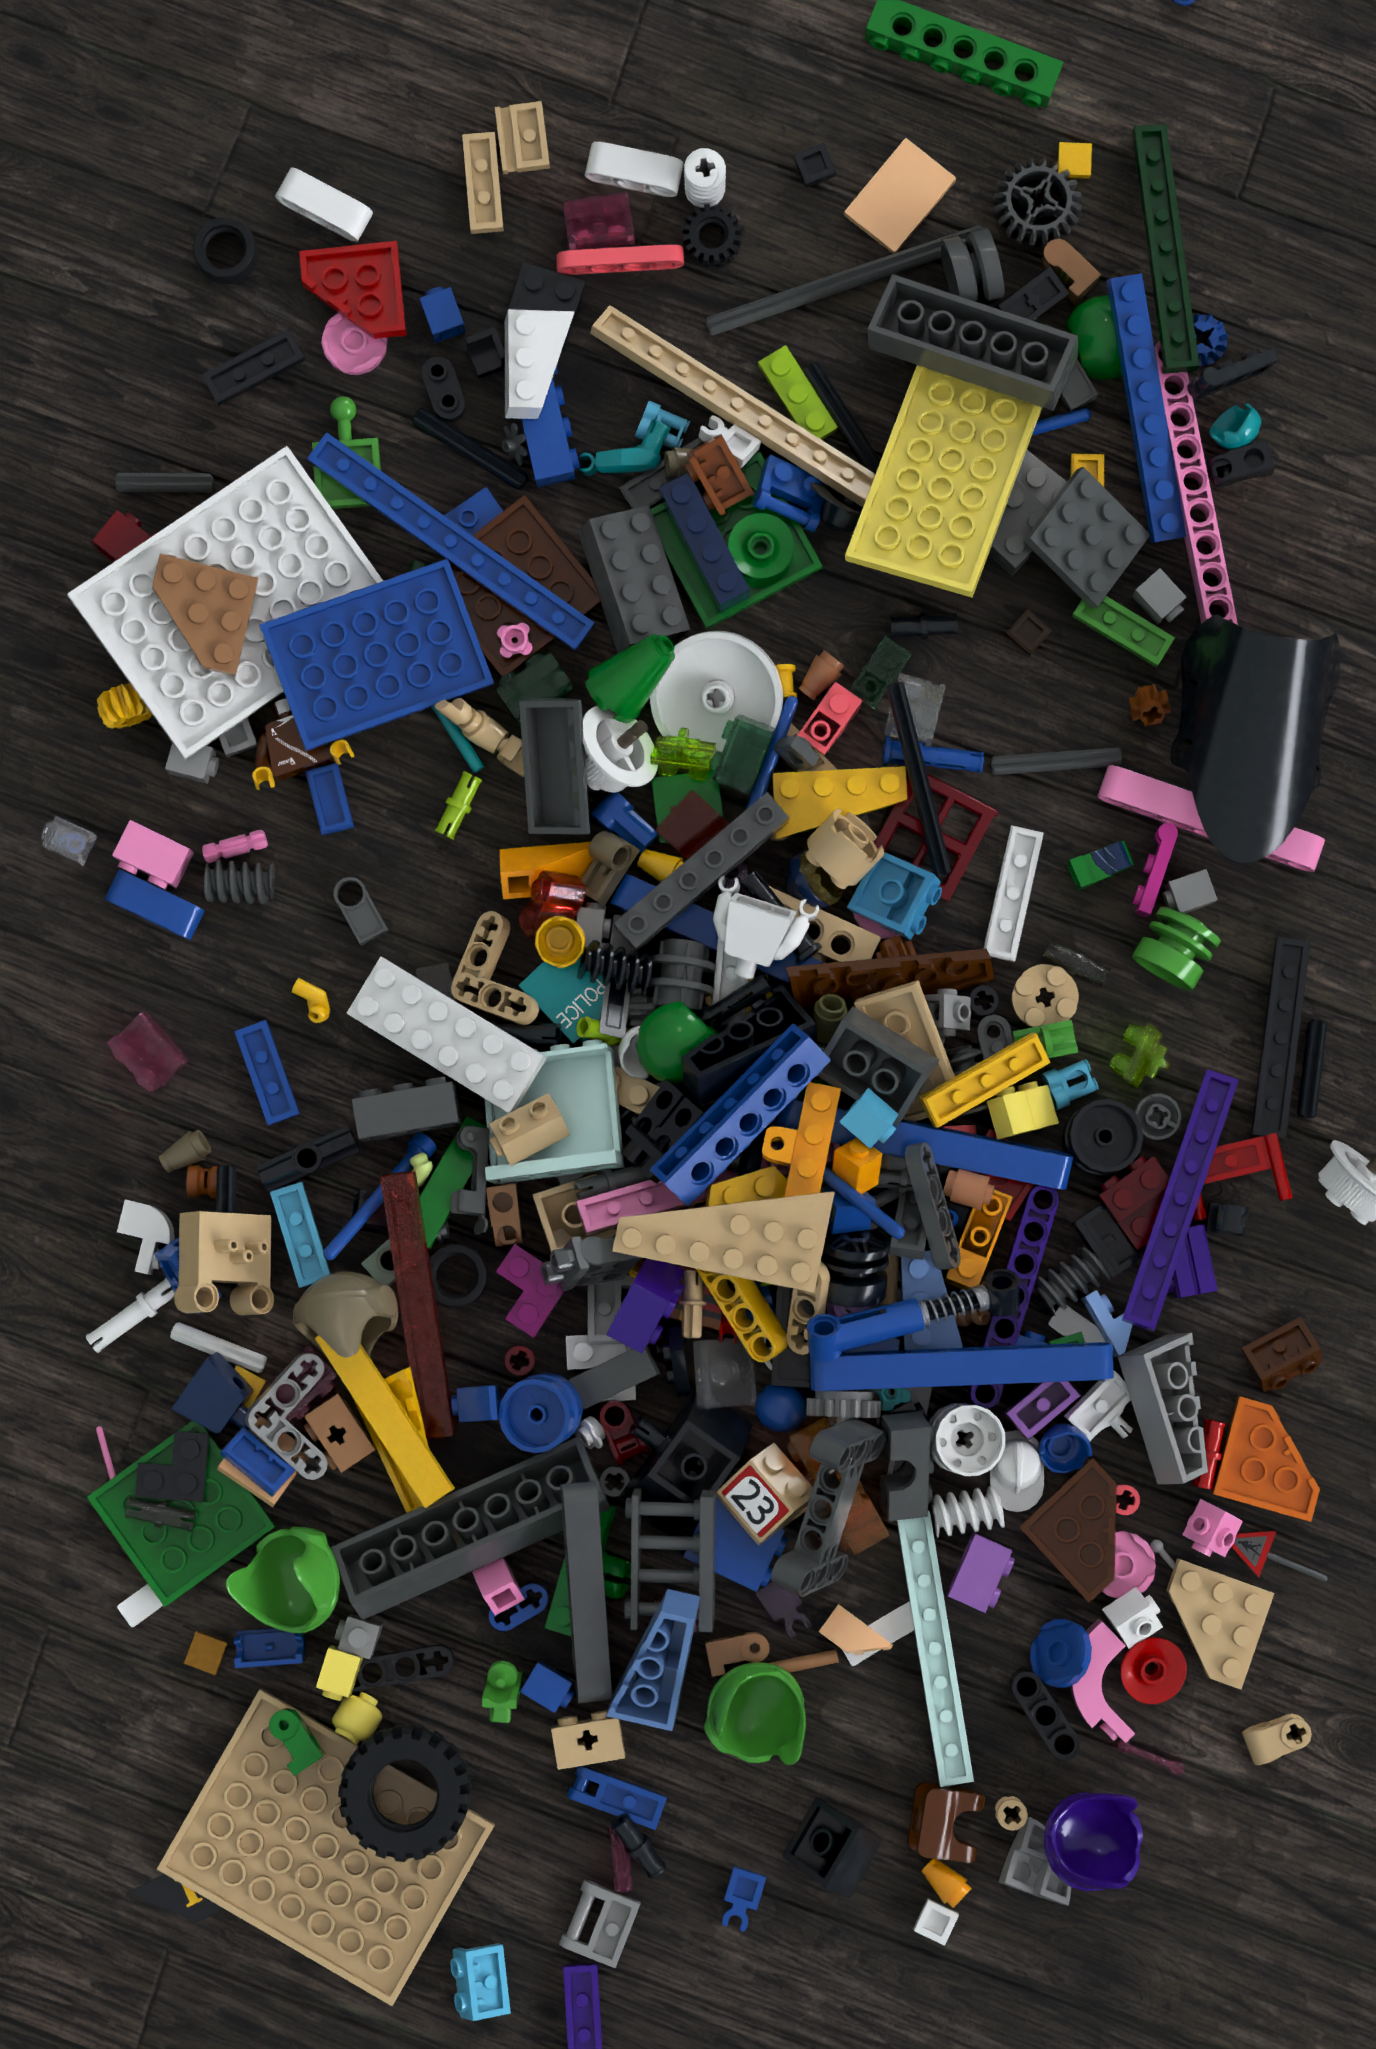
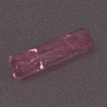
M610 1826L609 1836L610 1841H613V1844H611L613 1873H616V1877H614L615 1891L628 1892L633 1889L632 1875H629V1872H631V1860L625 1851L627 1847Z

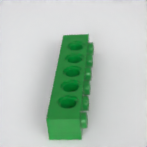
M877 0L865 33V40L869 41V44L878 50H893L900 53V56L905 60L911 62L922 61L930 64V67L937 72L944 74L948 72L961 76V79L966 83L986 85L991 87V90L998 95L1018 97L1022 99L1024 104L1033 108H1039L1040 106L1047 108L1064 63L1061 60L901 0ZM898 26H904L910 33L901 36L896 34L893 29ZM930 37L936 38L940 45L929 47L925 44L924 40ZM958 49H965L971 56L962 59L957 57L954 52ZM994 60L1001 65V68L991 70L986 67L985 63ZM1026 72L1032 79L1023 82L1017 79L1015 74Z

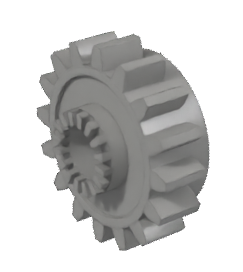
M815 1391V1398H807L806 1415L827 1416L829 1425H837L853 1418L859 1419V1417L880 1418L881 1401L873 1400V1392Z

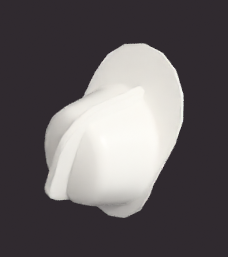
M1018 1430L1005 1433V1449L1001 1460L990 1470V1486L1000 1496L1002 1507L1014 1512L1026 1511L1036 1505L1043 1494L1044 1464L1038 1453L1039 1442L1033 1436L1029 1440L1025 1439Z

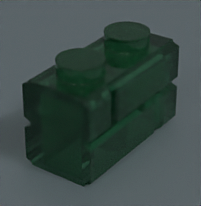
M550 652L545 656L541 653L534 655L526 661V669L517 675L512 671L498 681L500 687L495 689L496 694L519 726L521 725L519 701L529 698H561L573 689L571 681Z
M740 714L735 717L734 721L728 720L721 737L727 740L722 752L716 751L710 765V769L715 771L712 780L749 794L754 788L776 729Z

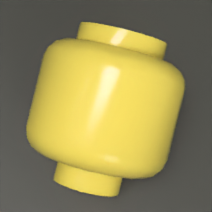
M360 1692L359 1696L351 1695L348 1698L344 1697L332 1717V1723L336 1728L334 1733L346 1738L356 1746L359 1742H364L367 1738L373 1736L382 1720V1713L376 1707L378 1701L364 1692Z

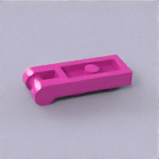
M1172 823L1162 824L1154 833L1157 848L1154 855L1149 853L1142 871L1147 874L1144 886H1137L1132 900V904L1137 905L1134 914L1145 918L1152 913L1178 836V830Z

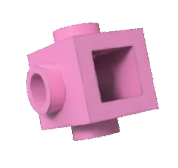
M1200 1499L1193 1515H1191L1187 1522L1183 1536L1194 1541L1191 1548L1210 1557L1212 1552H1215L1225 1557L1229 1548L1234 1544L1236 1534L1243 1521Z

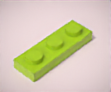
M786 345L758 362L760 370L794 423L821 440L838 430L836 423Z

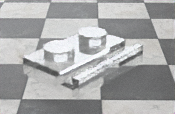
M900 673L897 682H903L905 685L918 740L925 742L926 746H931L946 685L931 684L932 681ZM890 708L884 735L899 738L892 708Z

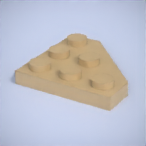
M1177 1558L1166 1591L1172 1603H1174L1192 1646H1194L1204 1672L1210 1679L1242 1689L1274 1593Z

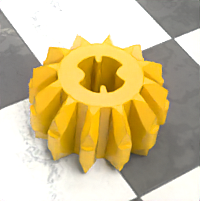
M130 683L111 687L110 690L103 691L97 699L99 716L107 728L121 729L127 726L131 727L135 724H141L142 721L149 720L152 716V713Z

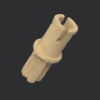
M686 1270L683 1274V1285H685L683 1301H679V1305H682L681 1335L684 1338H700L702 1335V1307L706 1306V1302H703L704 1281L698 1272Z

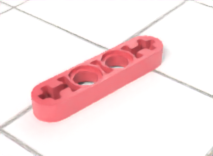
M652 245L562 251L556 254L557 272L565 275L676 269L684 266V249L680 245Z

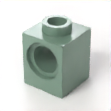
M390 1237L361 1264L375 1280L383 1285L390 1286L416 1263L411 1257L415 1251L403 1238L397 1241L394 1237ZM395 1251L400 1257V1264L395 1270L389 1271L383 1266L382 1259L387 1252Z

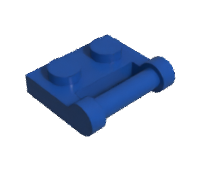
M770 454L765 459L753 506L761 510L767 508L802 524L803 529L813 533L820 522L823 498L811 488L810 484L814 482L825 486L827 484L805 470ZM771 494H773V495H775V496H778V497H780V498H782V499H784V500H787V501H789V502H791V503H793V504H795V505H798V506H800V507H802V508H804V509H807V512H806V511H803V510H801V509H799V508H797V507H795V506H792V505H790V504H788V503H786V502H783V501H781V500H779V499H777V498H774V497L771 496Z

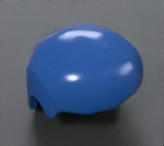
M769 1384L756 1397L755 1412L757 1418L765 1428L774 1432L786 1434L795 1431L808 1418V1415H806L807 1399L804 1392L798 1387L773 1386Z
M1062 1423L1052 1426L1044 1433L1039 1443L1038 1453L1042 1463L1052 1472L1066 1474L1083 1468L1087 1457L1092 1456V1449L1089 1439L1077 1426Z

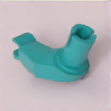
M652 419L641 445L631 448L599 451L596 453V458L590 453H582L579 458L582 461L591 460L592 463L590 467L580 468L579 470L586 476H592L597 471L600 473H633L654 469L662 461L659 453L671 427Z

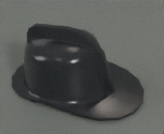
M815 482L811 483V488L823 498L821 518L826 528L838 532H854L863 507L833 488Z

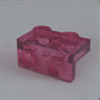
M627 192L563 202L570 250L600 249L635 244Z
M147 1011L139 1013L119 1035L112 1037L107 1042L114 1057L119 1062L124 1063L134 1075L136 1082L149 1092L165 1086L189 1061L186 1055Z
M310 1344L299 1354L311 1353L318 1356L324 1365L323 1375L285 1417L288 1422L293 1418L297 1421L301 1420L312 1409L309 1402L319 1394L323 1398L337 1385L333 1380L337 1376V1372ZM312 1360L309 1363L302 1361L300 1364L303 1368L302 1372L298 1377H294L290 1373L288 1379L295 1381L300 1389H302L305 1384L299 1380L305 1374L312 1376L315 1373L312 1369L314 1361ZM282 1370L278 1375H276V1376L260 1391L262 1394H263L264 1391L274 1382V1380L283 1372V1370ZM289 1384L280 1385L276 1390L277 1400L280 1403H288L292 1400L294 1395L293 1388ZM273 1405L279 1412L282 1411L281 1408H278L275 1405Z

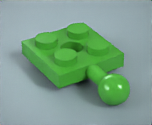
M341 396L336 398L331 403L330 413L338 421L339 441L381 470L378 438L352 440L350 421L356 415V405L349 397ZM319 442L312 443V450H314ZM314 466L315 486L332 509L370 506Z

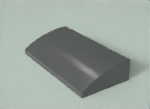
M529 698L519 701L528 834H590L585 749L582 741L583 719L581 700Z

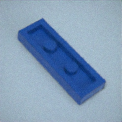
M264 1020L234 1031L267 1125L271 1126L301 1115L268 1022Z

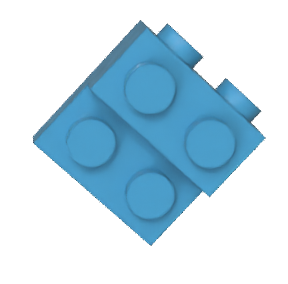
M884 852V856L861 879L847 908L851 912L879 924L882 928L911 940L914 934L919 935L923 931L927 921L924 914L929 904L935 905L938 902L942 893V888L939 886L941 881L935 874Z

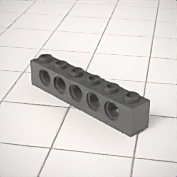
M766 792L616 920L614 927L628 944L638 952L718 883L721 876L726 877L788 824L789 816Z

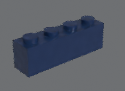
M687 473L659 487L660 498L719 612L749 598L750 589L690 474Z

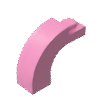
M1097 1619L1086 1631L1092 1646L1091 1662L1086 1674L1076 1684L1070 1686V1691L1077 1710L1091 1728L1102 1719L1104 1723L1100 1727L1113 1741L1120 1737L1127 1743L1135 1733L1108 1706L1102 1693L1103 1673L1110 1661L1126 1645L1100 1619Z

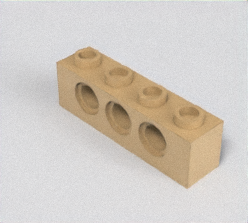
M770 887L784 907L797 911L795 917H799L798 908L801 900ZM805 903L803 906V911L807 914L814 913L816 907H812L808 903ZM819 909L814 920L808 921L809 924H813L819 929L820 935L813 941L820 943L822 946L812 957L824 963L827 960L833 963L871 959L881 939V936ZM836 938H844L849 942L850 950L846 954H837L832 950L831 942Z

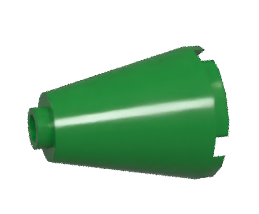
M652 634L593 667L587 672L586 676H589V679L585 681L590 696L603 711L609 708L615 712L616 715L613 717L615 720L623 723L634 721L674 661L675 648L673 643L664 635Z

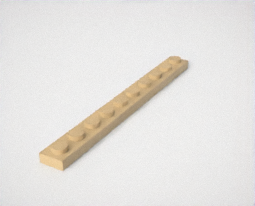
M611 305L592 325L590 334L729 423L736 424L758 438L762 444L861 507L864 506L875 474Z

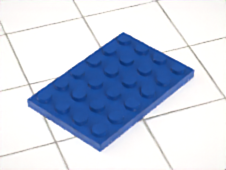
M448 559L259 624L305 751L433 707L442 700L450 701L494 684Z

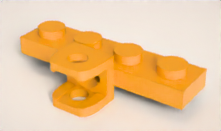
M809 1082L806 1087L798 1131L778 1126L766 1129L762 1157L770 1163L790 1167L784 1197L820 1193L841 1088ZM774 1141H781L784 1146L780 1150H774L771 1144Z

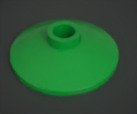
M755 513L742 518L733 527L728 539V549L742 574L755 579H767L780 574L789 565L794 553V539L789 527L780 518L767 513ZM759 543L767 547V551L763 554H758L754 549Z

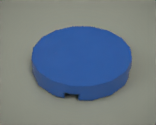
M1054 1619L1044 1624L1039 1630L1042 1632L1038 1635V1638L1033 1639L1030 1650V1662L1033 1672L1043 1683L1055 1688H1067L1076 1684L1086 1674L1091 1662L1092 1646L1089 1635L1081 1625L1067 1619Z

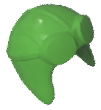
M307 1527L280 1529L267 1535L256 1546L257 1554L247 1567L233 1572L226 1580L228 1593L248 1613L265 1625L290 1633H306L322 1625L332 1614L340 1591L339 1570L335 1557L328 1545L326 1534L320 1530Z
M761 1662L740 1665L723 1675L713 1687L707 1704V1719L704 1724V1730L711 1743L720 1752L732 1754L749 1763L766 1762L773 1755L779 1756L786 1765H793L798 1762L803 1748L806 1718L802 1690L795 1678L778 1665Z

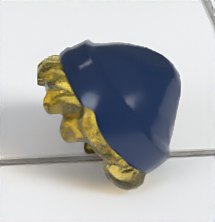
M807 847L803 852L795 855L790 860L785 885L788 895L801 901L807 899L806 903L812 907L817 905L819 909L829 907L841 899L843 890L832 882L830 875L821 866L816 867L808 861L805 855L809 850Z

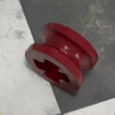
M526 1346L512 1347L505 1356V1366L514 1375L522 1376L528 1374L535 1365L534 1353ZM520 1351L527 1353L525 1358L530 1359L529 1365L522 1366L520 1370H516L512 1367L515 1363L511 1364L510 1362L511 1356L518 1355Z

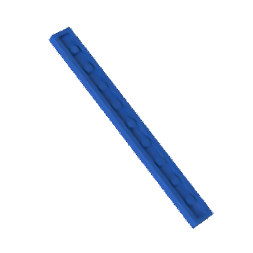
M327 432L308 456L307 460L312 465L444 559H448L451 564L575 652L594 628L595 623Z

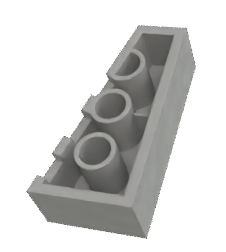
M1192 1332L1167 1334L1118 1356L1157 1484H1184L1208 1472L1203 1428L1198 1426L1197 1418L1198 1409H1201L1200 1397L1195 1396L1193 1376L1197 1375L1196 1362H1191L1189 1345H1194Z

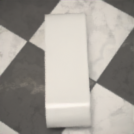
M593 142L584 176L593 182L664 197H675L678 193L684 163L680 159L668 155L606 142Z
M290 168L275 195V198L284 206L353 242H358L373 215V211L363 203L296 168Z

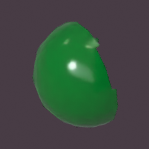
M1109 295L1089 298L1077 305L1065 321L1066 330L1068 333L1078 336V361L1088 377L1099 380L1119 378L1122 376Z
M681 1001L662 1005L649 1014L638 1029L639 1036L636 1049L639 1062L648 1074L660 1082H664L667 1079L675 1085L684 1084L681 1057L712 1034L719 1035V1033L711 1026L706 1025Z

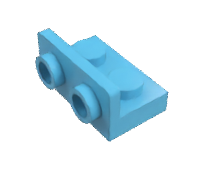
M496 1943L470 1949H453V1958L450 1965L452 1975L456 1979L457 1993L454 1996V2003L460 2017L477 2021L510 2014L503 1944Z

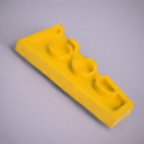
M906 766L773 773L772 775L774 800L789 816L788 824L776 833V840L816 829L836 809H842L840 815L846 816L850 812L856 816L907 801Z
M408 1367L384 1380L428 1446L411 1368ZM354 1400L406 1513L422 1507L421 1501Z

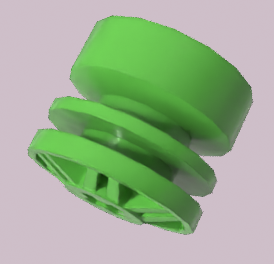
M1161 906L1155 916L1162 923L1152 921L1149 925L1151 931L1159 939L1143 937L1131 957L1141 967L1162 980L1184 990L1192 991L1204 972L1193 961L1194 957L1209 961L1213 955L1207 948L1216 949L1221 940L1194 917Z

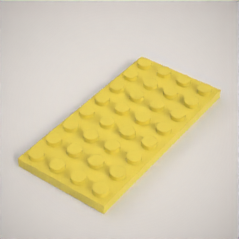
M917 365L846 551V561L973 598L1042 407Z

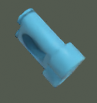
M649 401L635 437L643 440L651 420L655 419L679 432L677 436L668 433L663 445L671 449L673 447H680L683 439L680 440L683 431L686 433L690 421L687 422V419L660 409L661 405Z
M1087 1059L1058 1071L1054 1068L1042 1073L1044 1085L1049 1086L1056 1110L1069 1106L1072 1100L1099 1090L1095 1078H1091L1089 1073L1091 1067ZM1084 1075L1086 1081L1071 1087L1068 1086V1080Z

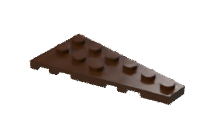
M987 949L786 967L792 996L811 1018L815 1003L825 994L840 996L845 1001L847 1011L849 1012L853 1006L855 1007L854 1002L858 998L919 980L923 994L930 995L937 994V989H956L958 991L994 979L991 958Z

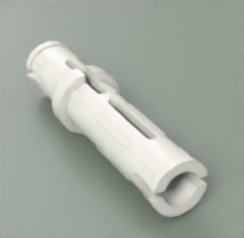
M167 1278L146 1294L143 1292L138 1294L135 1302L96 1330L87 1334L86 1339L89 1344L94 1343L92 1348L97 1353L101 1352L103 1348L147 1316L152 1318L156 1315V1310L175 1296Z

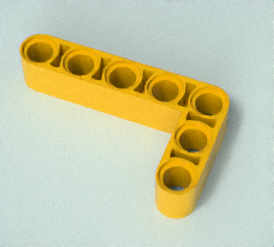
M642 1257L629 1272L633 1278H636L644 1263ZM696 1269L747 1352L754 1360L767 1362L787 1348V1334L753 1280ZM728 1280L734 1284L735 1292L729 1288ZM746 1309L752 1312L753 1321L748 1318ZM764 1337L770 1341L772 1350L765 1345Z

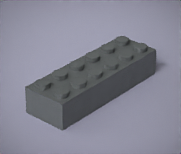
M892 274L867 329L868 345L871 350L1052 411L1055 409L1078 356L1077 335Z

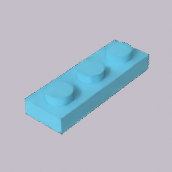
M299 1182L270 1191L299 1288L312 1285L322 1277L331 1274L327 1259L323 1256V1245L304 1183Z

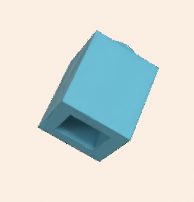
M867 1088L839 1122L871 1149L878 1140L884 1144L894 1133L896 1128L892 1124L899 1114L872 1090Z

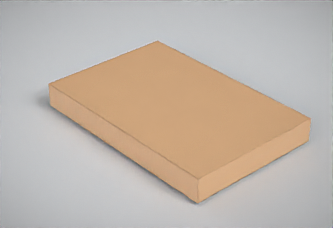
M905 138L844 211V216L892 254L897 253L956 182V177Z

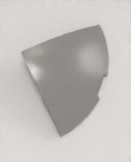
M1027 1817L1025 1825L1019 1829L1010 1848L999 1883L1069 1906L1071 1887L1061 1881L1053 1872L1045 1854V1826L1039 1821Z

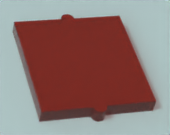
M691 789L676 807H670L671 812L655 828V831L688 860L730 823Z

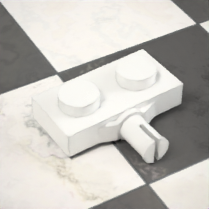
M1114 1371V1378L1099 1380L1064 1417L1072 1425L1077 1426L1087 1435L1089 1442L1102 1429L1110 1425L1121 1438L1127 1437L1128 1434L1125 1431L1131 1433L1133 1428L1120 1416L1124 1407L1131 1400L1126 1382Z

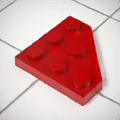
M397 241L299 251L301 279L304 288L373 339L407 336Z

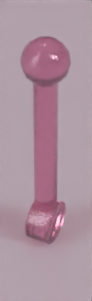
M1120 1740L1118 1743V1750L1122 1753L1131 1752L1168 1767L1175 1775H1180L1184 1772V1765L1180 1761L1171 1762L1134 1747L1129 1741L1125 1743L1123 1740Z

